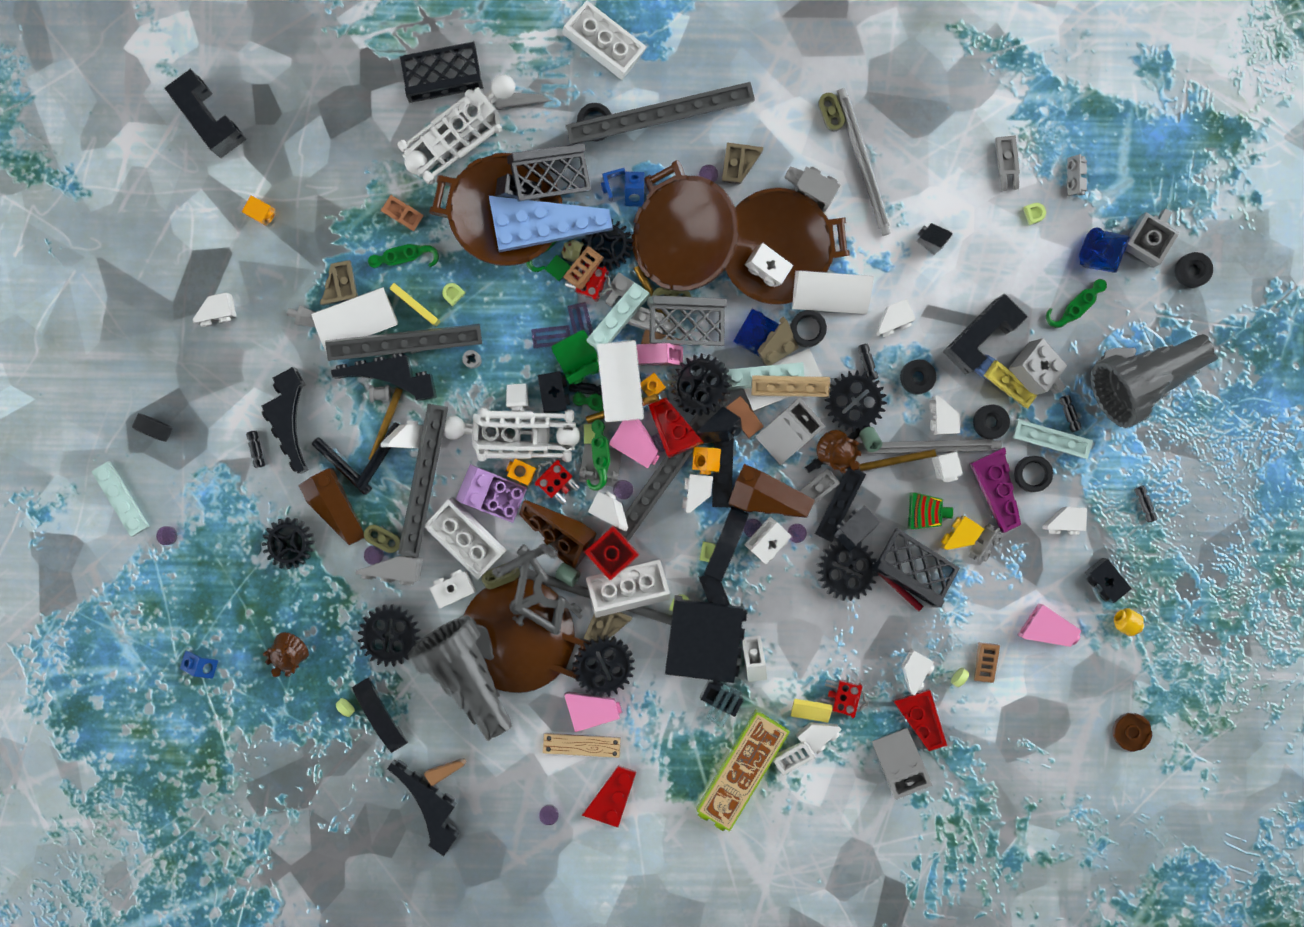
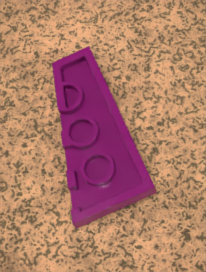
M1005 447L970 463L1002 533L1021 525L1017 502L1013 494V482L1011 483L1010 468L1006 460Z

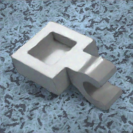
M618 272L610 284L612 285V293L606 299V304L612 307L618 297L622 298L634 282Z

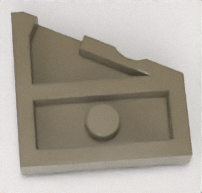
M727 142L722 182L741 184L763 152V147Z
M351 261L332 263L324 286L323 298L320 301L322 306L358 297Z
M784 317L779 320L780 325L775 332L771 331L767 336V340L757 350L764 366L773 365L799 348L793 338L789 323Z
M622 612L597 618L593 615L584 639L590 641V638H592L594 641H597V635H599L604 640L605 634L611 638L630 622L633 617Z

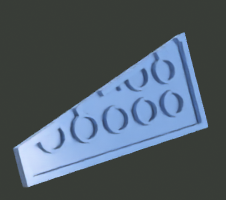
M489 196L499 252L613 230L609 209L532 200L518 201L514 198Z

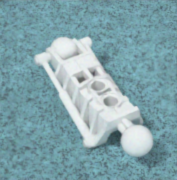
M505 74L496 76L492 81L491 90L485 95L479 87L475 89V92L472 89L467 90L463 98L433 119L431 124L407 142L400 140L397 146L404 153L402 156L405 159L406 169L412 174H417L419 177L423 176L426 183L431 185L436 180L435 176L457 159L464 157L494 133L499 134L502 132L503 128L500 125L499 112L492 104L498 99H508L515 92L514 80ZM477 107V115L471 117L470 112ZM462 120L463 127L457 130L456 123ZM453 133L457 139L448 144L445 139ZM417 139H419V140H418L415 144H413L411 147L409 146V145H411L413 142H415ZM424 145L434 155V158L429 162L426 154L420 151ZM451 155H454L451 159H449V160L446 162V159H447V158H449ZM439 162L443 164L432 173L429 172Z
M481 408L480 414H473V424L464 423L457 416L447 417L443 435L451 440L459 439L464 434L472 435V446L478 455L479 461H485L487 458L531 459V457L562 458L564 462L572 461L571 450H575V445L580 440V432L576 427V423L572 422L574 420V411L570 409L565 411V414L527 411H489L487 408ZM550 418H564L566 421L551 420ZM487 427H494L496 434H489ZM550 427H559L556 433L558 443L549 442ZM513 428L516 435H508L506 429ZM521 434H530L531 441H521ZM549 449L564 450L563 453H548ZM544 450V453H533L534 451Z

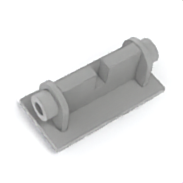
M1081 154L1067 158V196L1074 194L1083 196L1087 191V178L1081 177V175L1087 174V160Z
M991 524L985 526L979 536L984 542L976 541L969 550L970 554L968 556L974 560L978 557L977 561L980 564L988 560L991 555V548L993 545H997L1002 538V535H1000L1002 533L1001 530L997 528L994 531L996 527Z

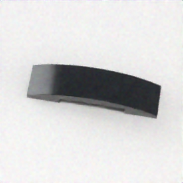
M731 506L704 575L720 582L722 581L744 530L749 513Z
M368 677L353 686V692L363 712L388 750L392 753L407 744V739L399 726H396L377 695L378 691Z

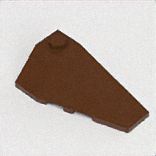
M744 464L736 480L729 504L746 512L754 511L764 512L765 514L774 513L807 518L815 500L774 477Z
M328 468L311 476L298 485L306 502L348 545L364 539V530L333 468Z
M526 499L522 503L519 515L534 531H539L545 538L543 540L545 544H550L557 551V557L561 561L576 569L586 555L584 552L593 544L597 533L580 521Z

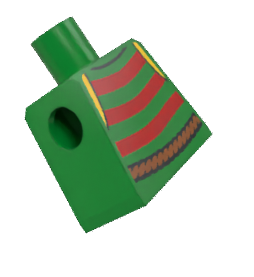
M909 493L908 529L942 526V518H953V507H943V499L919 493Z

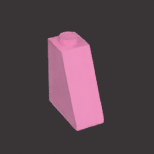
M670 343L636 344L638 366H681L680 363H683V346Z
M640 419L622 421L609 443L610 446L646 468H649L651 464L655 465L660 457L657 454L660 448Z
M1038 603L1018 633V636L1028 640L1071 647L1079 641L1081 630L1045 605Z
M566 692L564 694L575 732L620 719L622 708L620 702H616L613 697H600L598 695L593 696L576 692Z

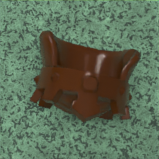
M832 430L825 433L819 439L816 447L818 459L822 463L831 466L834 470H839L841 473H846V469L849 467L853 471L859 469L860 463L856 461V458L861 456L862 451L858 450L857 445L859 442L850 439L841 430Z
M282 632L276 636L274 644L263 653V656H267L266 665L272 664L275 667L271 671L273 677H279L281 671L285 672L286 677H290L291 673L294 674L296 668L299 667V663L308 658L309 651L300 638L294 634Z

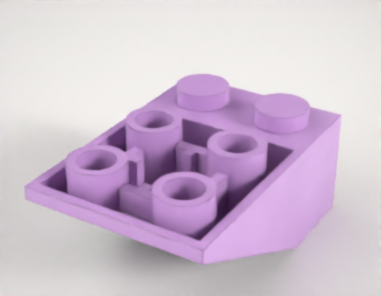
M470 464L456 500L513 523L528 487Z

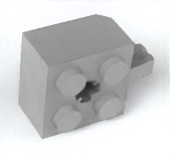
M790 166L784 178L796 186L795 191L807 195L818 204L823 212H826L840 187V184L837 183L838 181L831 176L825 177L821 175V171L815 167L809 168L806 166L805 170L802 171Z
M1164 209L1159 216L1154 215L1153 217L1147 212L1140 215L1121 248L1151 267L1160 265L1179 234L1167 222L1172 212Z
M1043 338L1028 342L1008 368L1025 388L1035 395L1047 393L1049 389L1054 394L1061 393L1066 387L1059 376L1067 367V364Z

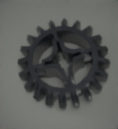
M611 219L613 226L611 231L618 233L619 236L609 237L605 232H600L601 242L593 248L599 254L602 252L609 254L611 259H602L600 264H602V268L609 265L610 271L613 270L612 264H615L617 268H620L619 261L626 264V260L623 257H631V254L626 251H633V247L628 245L633 243V239H627L631 233H624L627 229L625 225L619 228L620 221L613 225V219ZM598 233L585 235L588 239L583 238L582 243L587 245L582 246V250H585L588 246L592 248V241ZM604 238H605L606 241H609V242L611 241V242H612V243H611V251H612V253L610 252L609 249H607L606 247H605V248L603 247V246L605 245V244H604ZM623 241V249L616 256L614 247ZM592 256L590 258V260L593 262L596 260Z
M290 517L285 518V523L283 519H278V524L272 522L271 526L273 529H266L269 535H263L267 542H263L262 546H267L268 548L263 550V553H270L267 560L274 558L272 564L277 565L279 563V568L281 569L285 567V564L287 569H291L292 564L295 568H298L299 562L302 565L305 564L306 561L303 557L311 558L307 552H313L314 549L309 546L315 544V541L309 540L314 534H307L310 527L308 526L303 529L305 522L301 521L298 524L297 518H294L291 522ZM286 527L294 529L288 536L278 533ZM298 534H300L302 538V548L297 542V539L299 537ZM275 540H277L280 545L278 552L275 549ZM285 540H291L290 544L292 547H286L287 542ZM290 550L298 553L293 559L283 558Z

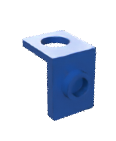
M625 168L602 173L604 182L601 183L603 194L607 193L609 202L613 201V196L608 179L624 175Z
M625 172V206H642L644 203V172ZM636 194L640 199L638 201H631L629 196Z
M185 651L180 669L194 677L213 679L218 660L201 658L190 651ZM210 663L211 670L208 673H203V667Z

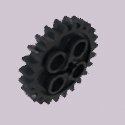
M701 353L700 358L693 355V360L687 357V364L685 365L681 362L682 369H675L678 375L672 376L676 380V382L671 383V386L675 387L671 393L676 395L673 400L678 402V407L683 408V411L689 412L691 415L696 413L698 416H702L703 412L709 415V410L716 412L715 406L722 408L721 401L727 402V399L724 397L725 394H731L727 390L728 387L732 386V384L727 382L732 379L731 376L726 375L729 369L724 368L725 364L719 362L718 358H713L710 354L706 357ZM701 368V373L696 376L697 370ZM716 377V383L711 385L712 379ZM691 385V390L686 392V388ZM706 394V399L701 402V397Z
M858 370L855 376H852V373L848 371V377L841 374L842 380L839 381L835 378L836 385L830 384V387L833 389L829 391L830 398L824 399V401L830 402V405L826 406L825 409H831L828 416L834 415L832 423L838 420V428L845 425V431H847L849 427H852L853 433H855L856 427H859L860 431H862L863 426L870 427L869 423L871 422L877 425L875 418L882 419L879 412L886 411L881 408V405L887 404V402L882 401V398L887 395L880 393L884 387H877L879 380L873 382V375L866 378V372L859 376ZM856 382L862 386L861 392L857 394L851 391V385ZM866 389L869 390V393L859 401L860 406L854 405L845 414L842 413L851 404L852 397L857 398ZM843 395L847 398L848 402L845 406H839L836 403L838 396ZM866 397H872L875 400L873 407L868 408L864 405ZM854 409L860 412V418L856 421L851 420L849 417L850 411Z
M838 540L835 541V546L828 544L830 550L823 549L825 556H819L822 563L816 564L821 567V570L816 571V573L822 575L818 581H824L821 588L828 587L827 594L834 592L833 598L837 599L840 595V600L842 601L846 599V596L848 601H852L853 595L856 599H860L859 593L866 596L865 589L872 590L870 583L876 584L873 576L879 575L872 569L873 563L877 561V558H871L874 552H866L869 546L865 545L861 548L862 542H860L849 552ZM841 552H844L847 557L844 562H841L839 559ZM859 560H861L864 565L861 570H858L856 567V563ZM832 562L848 567L849 570L861 574L862 578L853 573H846V570L834 566ZM834 569H836L839 573V576L836 580H834L831 577V573ZM852 577L856 581L853 588L848 584L849 579Z
M386 604L383 605L382 610L379 607H375L376 613L369 611L370 618L363 617L366 624L361 623L359 625L363 628V631H359L358 634L363 635V638L359 639L358 642H364L360 649H367L364 656L371 654V662L378 659L377 665L384 661L385 667L389 665V662L394 667L397 664V660L400 664H403V657L409 660V651L417 644L415 641L421 639L420 636L416 635L421 629L415 628L419 622H412L415 615L407 616L408 609L401 612L402 606H399L396 610L394 604H391L389 609ZM390 618H392V620H393L392 625H391V630H390V622H389V619H390ZM378 620L384 621V630L378 629ZM397 622L404 624L403 632L396 629L395 625ZM389 631L390 634L394 635V637L390 640L389 637L385 635ZM376 639H380L383 642L382 649H378L375 646ZM388 641H389V649H390V652H387V651H386L387 646H388ZM395 641L402 643L403 648L401 651L394 648Z
M606 634L604 640L597 635V641L590 638L589 645L583 642L585 648H578L581 654L574 655L578 661L572 663L576 667L573 673L577 675L575 680L580 682L579 686L581 688L585 687L586 693L591 690L593 696L598 692L600 697H603L604 692L607 693L608 697H610L611 691L618 694L617 688L624 690L622 684L630 683L627 677H633L630 670H635V667L631 665L635 660L630 657L633 655L631 650L627 651L628 645H623L621 639L616 642L615 636L609 640ZM613 650L611 656H604L606 651ZM597 651L600 652L601 658L612 678L610 681L596 655ZM596 659L593 665H587L588 660ZM615 667H620L618 673H612V670ZM603 675V679L600 682H595L597 676Z

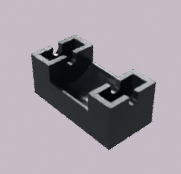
M191 68L164 88L208 148L220 158L246 140V137L237 125L226 115L216 121L203 103L213 93Z
M1004 293L997 297L943 353L965 375L969 372L971 373L987 358L978 347L998 327L1005 334L1014 331L1028 316Z

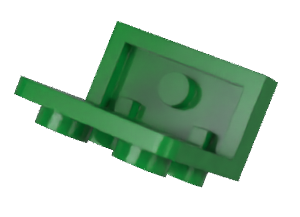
M580 330L551 346L552 352L569 384L580 383L584 380L585 376L600 372L598 354L594 347L587 343L588 335L585 330Z

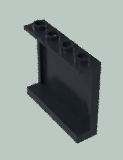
M675 595L665 674L734 683L735 677L739 676L740 665H737V658L741 659L742 647H739L740 640H744L745 634L742 622L747 620V610H744V604L732 606L684 600L682 596Z

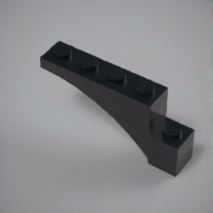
M404 353L393 354V358L385 359V356L373 358V362L366 363V360L354 362L355 365L353 366L341 364L337 365L336 369L331 370L332 378L335 379L365 377L392 383L415 396L416 401L437 398L433 375L427 374V371L415 373L416 377H413L410 357L404 355Z
M291 367L272 378L275 382L273 383L275 391L278 394L281 393V395L263 404L261 407L264 419L272 425V434L275 438H279L281 442L280 448L284 455H288L291 460L289 462L291 469L294 472L297 471L298 474H303L308 471L299 446L296 419L302 387L306 384L297 368Z
M394 759L387 770L394 774L415 798L427 825L430 838L428 846L444 857L459 835L455 826L450 823H444L457 804L454 802L455 799L448 793L444 795L440 792L437 785L431 786L430 783L423 780V776L420 773L407 769L408 766L403 761H396Z

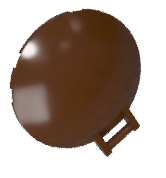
M494 153L491 156L479 158L467 165L456 178L438 175L434 202L429 211L432 215L448 218L453 235L469 254L483 262L498 266H514L529 262L543 254L553 243L499 252L489 196H495L497 178L506 174L512 175L511 165L507 161V156L512 153ZM538 163L534 167V170L541 175L545 171ZM516 166L518 174L524 178L529 170L524 166ZM531 172L527 180L538 182L539 178ZM547 173L545 178L553 184L554 179ZM541 181V192L547 193L550 186ZM446 185L450 186L446 208L444 209L440 208ZM561 195L540 198L539 200L541 202L563 204Z
M676 160L672 162L671 166L644 178L649 194L646 196L647 199L642 207L638 208L634 219L632 247L639 267L657 285L675 291H689L712 282L727 267L737 246L739 223L735 206L728 194L718 184L707 178L685 175L681 163ZM675 172V176H673V177H671V178L665 180L664 182H662V183L656 185V182H657V181H659V180H661V179H663V178H665V177H667V176H669L670 174H672V173Z
M769 188L755 192L743 199L735 207L739 223L738 241L732 259L725 268V271L732 283L742 293L756 301L767 304L792 303L795 270L827 273L833 258L850 256V251L847 250L844 225L846 217L828 220L814 200L792 189ZM836 224L840 249L837 252L835 250L833 225ZM762 243L793 265L785 280L779 286L771 287L767 285L763 278L752 274L748 270L749 268L745 266L755 247Z
M519 578L494 589L484 588L473 598L463 617H471L477 625L484 626L488 630L494 658L491 660L484 658L496 689L510 693L534 691L549 684L560 673L575 679L577 675H574L573 670L576 667L573 666L572 670L567 668L575 644L580 645V648L584 649L583 642H586L588 645L590 642L575 636L574 624L568 608H564L560 634L554 635L527 617L522 620L524 623L522 626L512 619L514 616H519L510 611V603L516 597ZM526 580L523 599L534 594V580ZM543 583L541 584L542 593L546 598L555 600L559 596L550 587ZM540 602L528 607L529 610L552 623L554 608L546 607Z

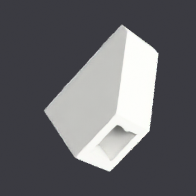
M226 292L208 296L193 318V322L201 327L211 326L212 322L219 321V323L230 322L231 318L236 317L232 295Z
M907 299L886 308L876 332L877 336L883 334V337L894 334V329L900 327L901 330L912 326L911 322L916 319Z
M527 384L507 385L506 407L511 409V411H525V408H529Z
M940 395L933 396L929 403L930 412H933V419L930 420L931 431H934V435L959 434L960 414Z
M689 474V478H685L684 489H687L688 493L687 497H683L682 508L686 509V513L692 512L711 496L713 477Z
M1062 507L1043 525V529L1049 530V533L1061 534V530H1068V534L1080 535V531H1086L1087 508Z
M910 649L901 666L908 691L916 695L917 692L920 693L925 684L923 681L926 676L931 675L934 666H932L934 662Z
M809 722L796 736L801 742L806 741L813 753L819 754L825 749V744L829 740L834 741L839 737V732L842 729L837 724Z

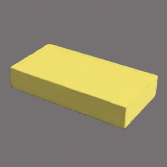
M794 699L791 717L828 723L832 712V705Z

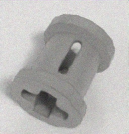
M469 350L463 355L462 360L467 367L473 369L481 365V356L476 351ZM474 355H476V356H475L476 362H475V363L471 362V363L469 364L470 360L468 359V357H469V356L473 357Z
M370 385V402L374 403L376 400L391 401L390 385L385 387Z

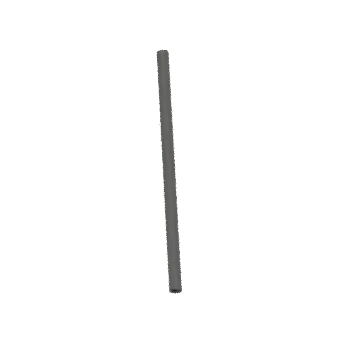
M529 569L527 578L534 580L537 573ZM547 575L549 578L547 582H542L543 584L590 599L589 591L586 587L577 584L571 587L550 575ZM644 606L626 610L671 625L672 615Z

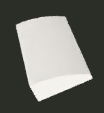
M586 1L563 27L562 34L621 80L628 74L647 48L589 1Z
M795 270L792 309L867 314L874 276Z
M384 287L311 314L325 352L326 340L369 336L398 325Z
M636 340L597 344L605 422L644 419Z
M810 349L781 359L773 364L803 362L805 377H822ZM751 388L743 389L752 411L791 397L751 395Z
M453 497L448 499L425 524V528L477 579L482 577L507 551Z
M660 560L624 568L611 581L603 573L586 577L595 618L670 600V591Z

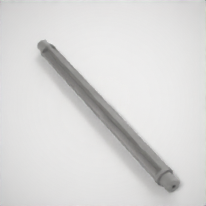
M845 88L837 90L838 101L845 117V123L857 161L859 162L871 205L873 206L878 228L881 229L882 236L891 233L889 229L890 224L882 205L849 96L846 94Z
M993 439L882 442V447L876 452H868L863 443L857 445L858 450L862 451L861 454L917 453L935 449L936 452L994 451V449H1001L1002 447L1001 441H994Z

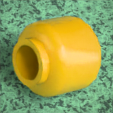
M1130 608L1119 610L1114 616L1115 628L1127 636L1139 634L1144 628L1143 616Z

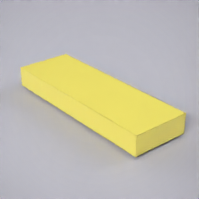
M395 283L392 284L390 287L391 291L431 324L438 326L441 322Z
M997 360L993 361L984 374L985 378L1024 408L1028 409L1037 397V395L1030 393L1015 375Z

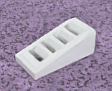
M803 741L778 752L773 762L784 776L816 758L807 742ZM802 748H804L808 753L807 756H805L801 751ZM796 751H797V752L799 753V755L801 756L800 759H799V758L797 757V755L795 754ZM789 755H792L795 761H792ZM786 758L789 764H786L783 759Z

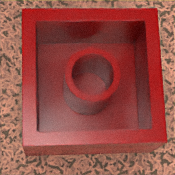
M612 526L584 552L610 581L639 556L637 550L615 526Z

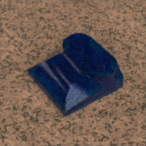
M1099 227L1091 229L1087 233L1079 253L1080 265L1085 268L1117 273L1130 237L1103 231Z
M752 308L733 342L760 357L757 350L767 340L770 332H775L780 324Z

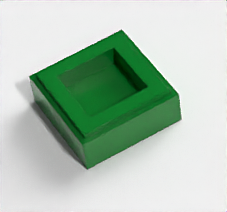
M556 255L545 270L560 282L571 266Z

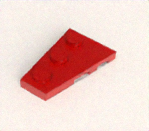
M666 397L648 405L665 452L669 458L704 443Z
M929 689L916 693V695L912 694L892 700L928 751L947 746Z
M618 765L587 809L582 813V816L618 828L636 771Z

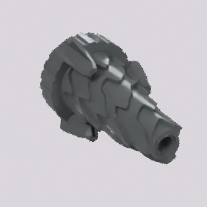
M1205 334L1195 336L1176 346H1164L1153 351L1142 352L1136 356L1137 350L1134 347L1113 348L1105 351L1101 360L1097 361L1090 373L1091 387L1098 405L1106 416L1119 427L1130 428L1149 418L1152 413V407L1157 401L1169 395L1172 389L1182 384L1189 377L1199 373V369L1215 362L1218 357L1214 353V347L1209 337Z
M462 616L432 631L409 651L408 657L418 673H429L435 682L441 685L445 693L453 698L460 710L463 709L470 721L474 725L477 724L487 741L501 735L512 727L509 715L498 699L500 694L494 686L484 658L489 660L494 658L488 630L484 626L477 625L469 616Z

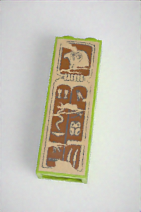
M755 709L697 805L696 811L698 816L705 821L710 819L715 822L714 826L722 831L726 829L730 832L790 733L789 729Z

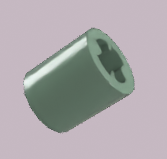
M866 427L859 433V437L868 452H876L882 447L883 443L873 427Z
M562 563L558 567L555 577L573 587L578 582L581 572L566 563Z

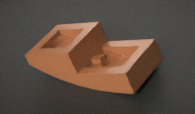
M390 195L381 209V212L412 231L416 229L424 216Z
M739 396L726 407L741 418L742 431L748 438L764 427L742 396Z

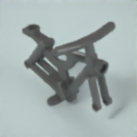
M524 544L516 551L519 557L492 570V574L499 578L521 566L516 597L510 603V611L513 614L519 615L518 617L514 616L512 619L520 626L524 624L522 620L527 617L554 635H559L564 608L570 609L579 619L583 617L580 614L582 609L577 604L573 603L571 605L562 596L551 600L542 593L541 584L542 582H547L549 578L536 557L545 553L551 558H556L557 552L549 546L541 544L537 549L530 551ZM531 564L537 573L533 583L534 594L523 599L529 565ZM540 602L546 607L554 608L552 623L529 610L528 607Z

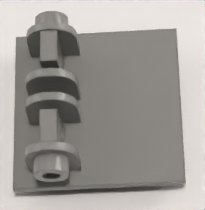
M584 444L579 482L586 483V480L589 479L592 484H598L600 477L593 464L592 446ZM609 447L610 465L605 485L617 487L622 452Z

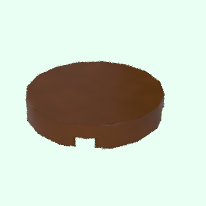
M1137 713L1121 715L1113 726L1115 742L1121 748L1130 752L1146 748L1152 739L1150 722L1144 716Z

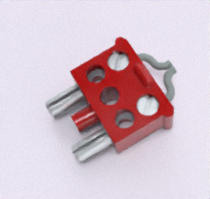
M585 262L584 265L589 268L590 265ZM606 267L596 268L590 277V281L584 286V288L587 287L585 291L576 288L569 281L565 283L566 287L575 289L577 294L592 298L595 302H598L600 296L605 295L608 290L611 291L612 289L610 277L608 276L609 271ZM579 268L578 271H581L582 274H584L585 271ZM575 274L574 278L579 280L580 277ZM606 279H607V285H608V287H610V288H606V289L604 290V292L602 293V290H603V288H604V285H605V282H606Z
M556 460L554 463L548 461L542 464L540 462L537 466L536 477L538 479L535 481V486H539L550 498L554 497L562 505L567 500L558 491L561 490L566 495L570 491L565 486L566 483L575 491L580 488L572 479L573 475L560 464V460ZM550 464L551 466L539 476L541 466L544 467ZM562 472L567 474L565 478L560 476ZM555 479L560 480L559 485L554 484ZM549 486L553 487L552 492H549L547 490Z
M839 680V682L825 681L827 682L825 686L837 689V692L829 690L828 697L835 698L834 701L822 698L821 701L823 702H820L824 704L831 703L832 711L854 718L856 712H860L864 706H868L869 701L866 700V694L862 691L861 683L854 684ZM844 685H847L848 689L843 690L842 687ZM862 694L865 703L857 709L860 695ZM846 695V698L842 700L840 699V696ZM843 704L844 707L842 709H839L838 705Z

